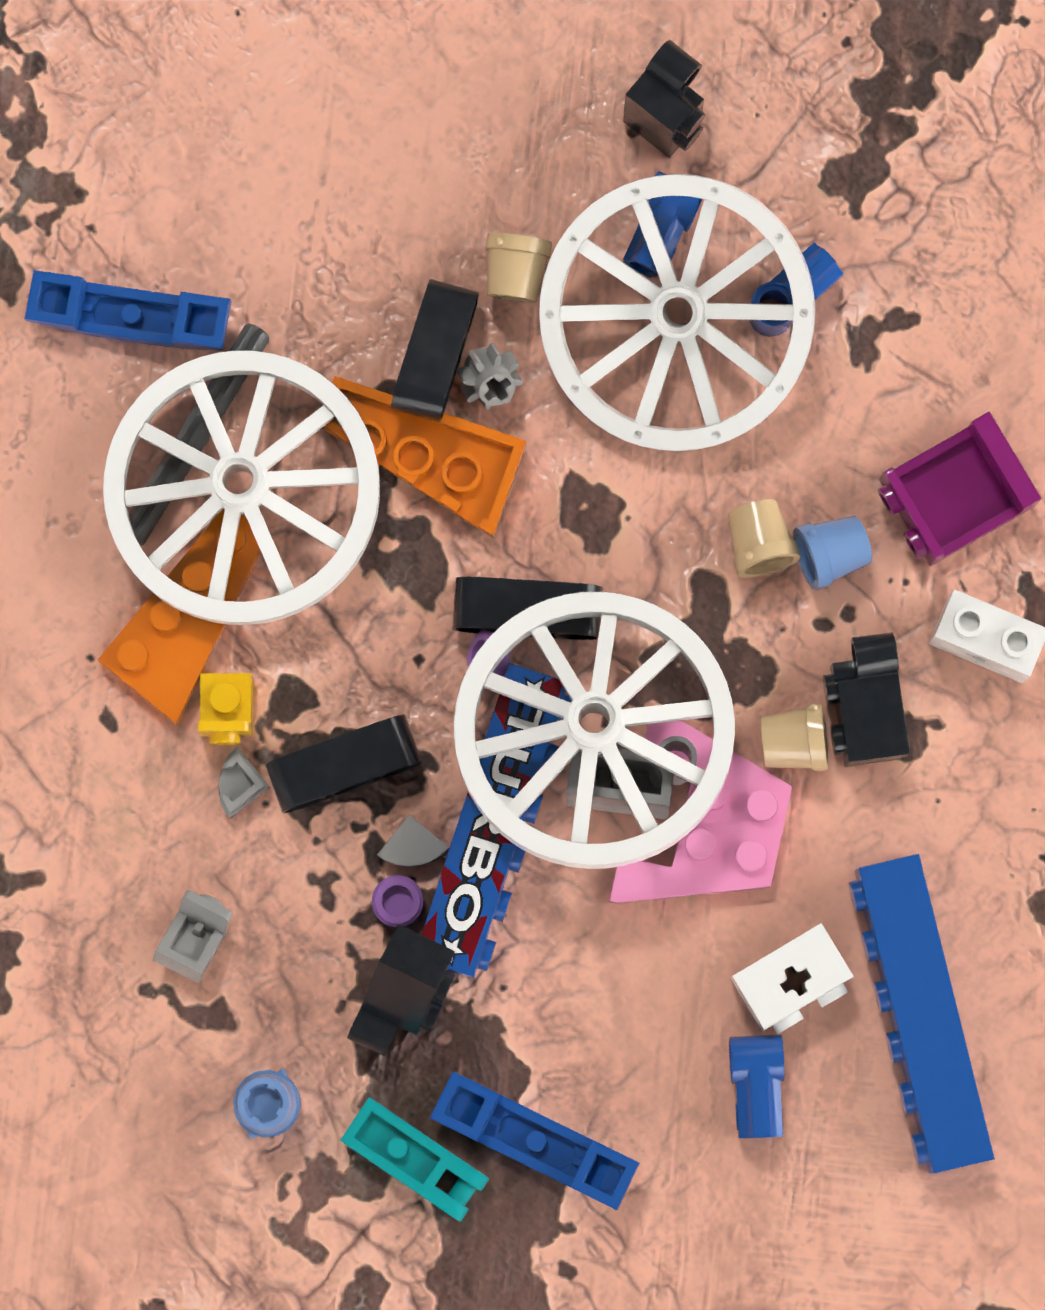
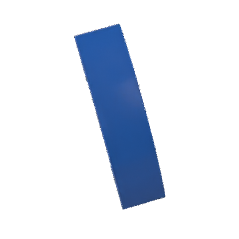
M34 270L24 319L28 322L52 328L132 343L183 349L223 350L232 301L229 298L188 292L173 295L86 282L83 277Z
M452 1072L430 1119L615 1210H618L640 1164L455 1072Z

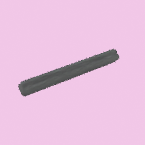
M247 323L229 351L263 352L269 342V336L258 326ZM233 375L211 379L207 389L220 419H222L248 375ZM196 404L176 439L202 451L211 435L198 404ZM166 452L146 487L183 482L192 465ZM171 501L133 506L129 513V518L140 546L145 544Z

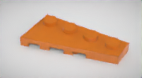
M334 376L332 383L348 398L368 430L378 465L491 538H494L526 447V440L444 413L441 422L397 411L391 409L393 395ZM335 418L322 428L352 448L347 435Z
M222 509L167 575L169 579L183 588L208 597L225 509ZM242 514L224 601L236 602L238 597L241 596L261 554L248 520ZM152 593L98 658V661L178 726L190 696L200 681V673H204L205 665L227 624L214 623L188 615L162 601Z

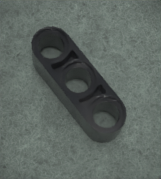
M434 279L429 280L397 379L391 409L441 422L455 380L456 370L459 367L472 325L479 292Z
M472 576L457 577L455 580L452 629L459 632L476 634L483 630L495 632L512 617L535 604L566 594L603 592V587L569 582ZM601 617L571 619L550 625L547 628L554 639L598 640Z
M403 714L270 761L265 766L281 811L285 814L400 774L421 765L422 760L406 715Z

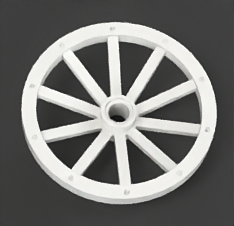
M687 174L658 175L631 182L605 194L585 209L568 227L554 249L543 278L539 308L540 331L549 365L558 383L574 405L593 423L624 441L642 447L668 451L697 450L730 441L746 433L768 417L786 398L798 380L811 348L815 325L814 291L805 258L797 242L787 227L762 202L731 184L713 178ZM662 196H690L704 199L681 281L677 280L648 199ZM632 204L662 287H659L589 240L588 237L606 219ZM719 204L747 219L764 235L765 239L700 287H697L696 283ZM774 250L776 251L790 284L793 304L708 303L709 298ZM579 252L651 300V303L562 305L567 276L577 253ZM680 297L690 303L693 315L689 323L677 324L668 317L667 304L671 298ZM708 319L793 321L790 344L778 373L772 372L710 324ZM651 320L650 324L584 373L580 374L566 343L563 329L564 321ZM661 335L663 338L636 419L634 420L608 405L590 386ZM697 335L766 387L765 391L750 405L724 420L720 418ZM678 341H681L705 426L677 429L650 425Z
M228 351L202 356L174 368L153 382L136 399L121 420L112 439L104 470L103 495L106 517L114 542L130 569L152 593L177 610L199 619L228 625H253L268 623L297 614L322 600L344 581L358 563L372 536L380 501V477L374 446L368 430L357 410L333 383L308 366L287 357L259 351ZM257 375L259 379L239 452L235 453L205 381L224 376ZM276 379L300 388L323 404L321 408L255 457ZM191 388L221 459L217 461L148 423L169 401ZM334 418L347 435L357 463L356 468L267 471ZM139 438L210 475L208 478L126 490L129 464ZM241 471L251 474L253 476V483L248 491L242 494H233L226 489L227 481L232 474ZM358 484L356 511L346 538L272 493L270 489ZM212 494L149 557L146 556L132 529L127 507ZM261 505L336 551V554L316 575L296 588L292 585L259 509ZM222 509H225L208 597H205L173 582L160 569ZM242 513H245L280 595L247 602L224 601Z
M580 592L547 599L518 613L500 626L487 639L468 667L460 686L454 715V742L461 776L471 798L487 821L510 842L536 857L568 867L585 869L620 867L643 861L668 849L689 834L708 813L722 790L733 755L735 737L734 710L727 681L718 662L699 636L671 613L654 604L635 597L608 592ZM601 617L592 684L589 692H586L549 632L548 626L571 619ZM617 619L646 628L667 641L664 646L610 695L606 694ZM532 635L572 702H567L493 673V671L516 645ZM680 653L695 670L708 697V700L622 709L631 698ZM484 689L563 718L560 721L475 742L477 710ZM590 713L601 714L609 722L608 726L598 733L585 731L579 723L585 715ZM712 717L713 746L706 770L691 764L625 727ZM566 737L567 739L506 807L487 781L479 759ZM617 744L697 786L687 802L673 816L659 826L616 746ZM581 751L582 757L570 842L542 833L526 824L520 817L571 759ZM598 754H602L643 834L619 842L587 844Z

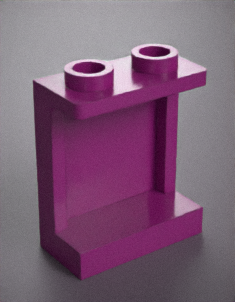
M990 411L973 420L967 428L895 469L891 467L884 471L879 479L883 487L878 489L879 496L892 516L899 513L906 524L908 531L904 532V537L909 548L917 559L925 557L930 567L1031 510L1042 499Z

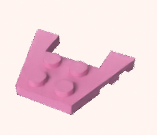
M681 720L648 724L645 739L659 745L664 739L671 736L687 738L696 749V766L706 770L712 751L713 739ZM670 751L678 757L690 762L688 756L685 755L683 752ZM733 752L728 775L720 794L700 823L677 842L672 867L645 861L617 867L609 902L620 904L643 900L770 888L792 786ZM692 783L689 785L686 802L697 788Z

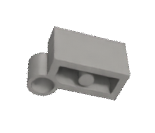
M671 736L664 739L658 745L669 752H683L688 756L690 763L696 766V749L687 738ZM618 748L653 817L668 819L673 785H681L688 781L628 749ZM581 751L570 762L566 791V803L570 807H575L582 757ZM598 754L591 809L633 815L602 754Z

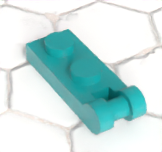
M370 1097L340 1139L341 1142L459 1222L463 1220L469 1211L466 1204L476 1189L482 1191L490 1179ZM446 1169L459 1177L449 1194L435 1186Z

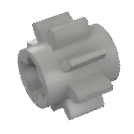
M490 343L488 347L478 348L474 351L470 350L464 367L457 368L456 370L463 382L460 389L467 401L470 403L479 398L486 410H489L491 406L511 402L516 386L523 384V380L516 371L519 363L513 353L507 351L501 355L494 343Z

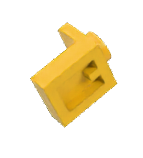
M200 673V721H198L197 732L201 736H209V744L239 745L240 736H252L253 675L251 673Z

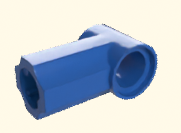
M658 171L655 176L667 174ZM662 196L648 199L670 261L675 254L683 231L688 232L702 201L701 198ZM638 224L623 258V263L640 274L660 279L640 224Z
M814 242L802 254L811 276L814 299L816 301L843 277V272L834 258L824 248H821ZM785 269L770 282L757 288L753 294L751 304H760L767 299L778 300L782 304H793L790 284ZM749 320L755 331L768 337L779 336L786 332L792 324V321Z
M782 1035L729 1037L731 1083L735 1084L736 1088L735 1109L738 1138L783 1137L780 1082L784 1081Z

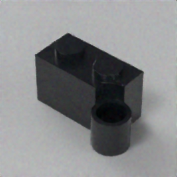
M670 39L655 53L644 73L625 94L623 116L625 124L668 158L679 147L684 151L691 147L704 128L700 124L706 115L703 112L704 98L689 87L701 70L702 64Z
M889 632L852 637V660L832 663L830 666L831 674L823 675L827 705H836L838 725L830 726L834 756L843 755L844 767L906 759L910 755L898 675L899 663L894 634Z
M398 925L378 962L362 1006L353 1022L347 1039L385 1056L399 1027L415 1035L420 1032L421 1028L431 1032L444 1005L442 1003L456 976L447 971L455 951L404 926Z

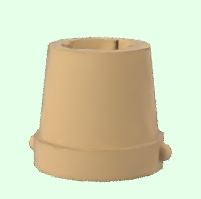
M488 233L486 250H488L487 296L517 302H537L546 262L550 258L552 242L518 234Z
M773 499L754 501L742 505L728 514L735 553L734 565L739 577L752 578L771 574L785 569L800 560L801 555L797 542L792 539L777 501Z
M811 704L803 709L761 717L762 743L766 768L812 769L813 771L829 769L826 727L822 704Z

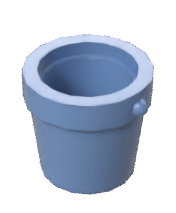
M856 516L817 524L809 522L797 526L793 530V540L797 542L801 555L800 560H798L808 584L814 590L830 586L832 581L863 568L872 562V551L867 533L862 522Z
M280 1069L278 1072L272 1070L257 1071L246 1077L236 1089L233 1100L234 1113L240 1125L248 1131L247 1135L249 1138L253 1139L256 1135L260 1137L279 1136L289 1130L298 1119L301 1108L300 1093L294 1082L286 1076L287 1072L285 1069Z

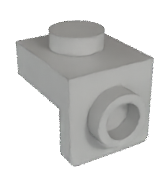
M187 890L181 900L178 913L155 951L153 961L199 983L226 937L232 912L212 896L198 895Z

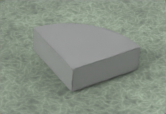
M238 746L224 761L219 778L220 802L229 819H232L270 788Z
M409 815L377 856L393 865L415 867L437 860L449 850V847Z

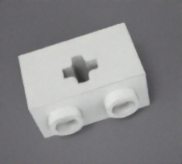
M954 589L947 598L929 645L1023 684L1031 676L1044 645L1045 627Z
M820 923L733 975L730 979L761 1031L773 1026L776 1033L779 1034L804 1019L799 1009L817 999L822 1008L846 994L848 991L843 983L854 976L824 926ZM790 968L794 974L803 971L808 978L801 985L804 992L801 996L794 990L785 993L780 986L787 979L784 972L785 969Z

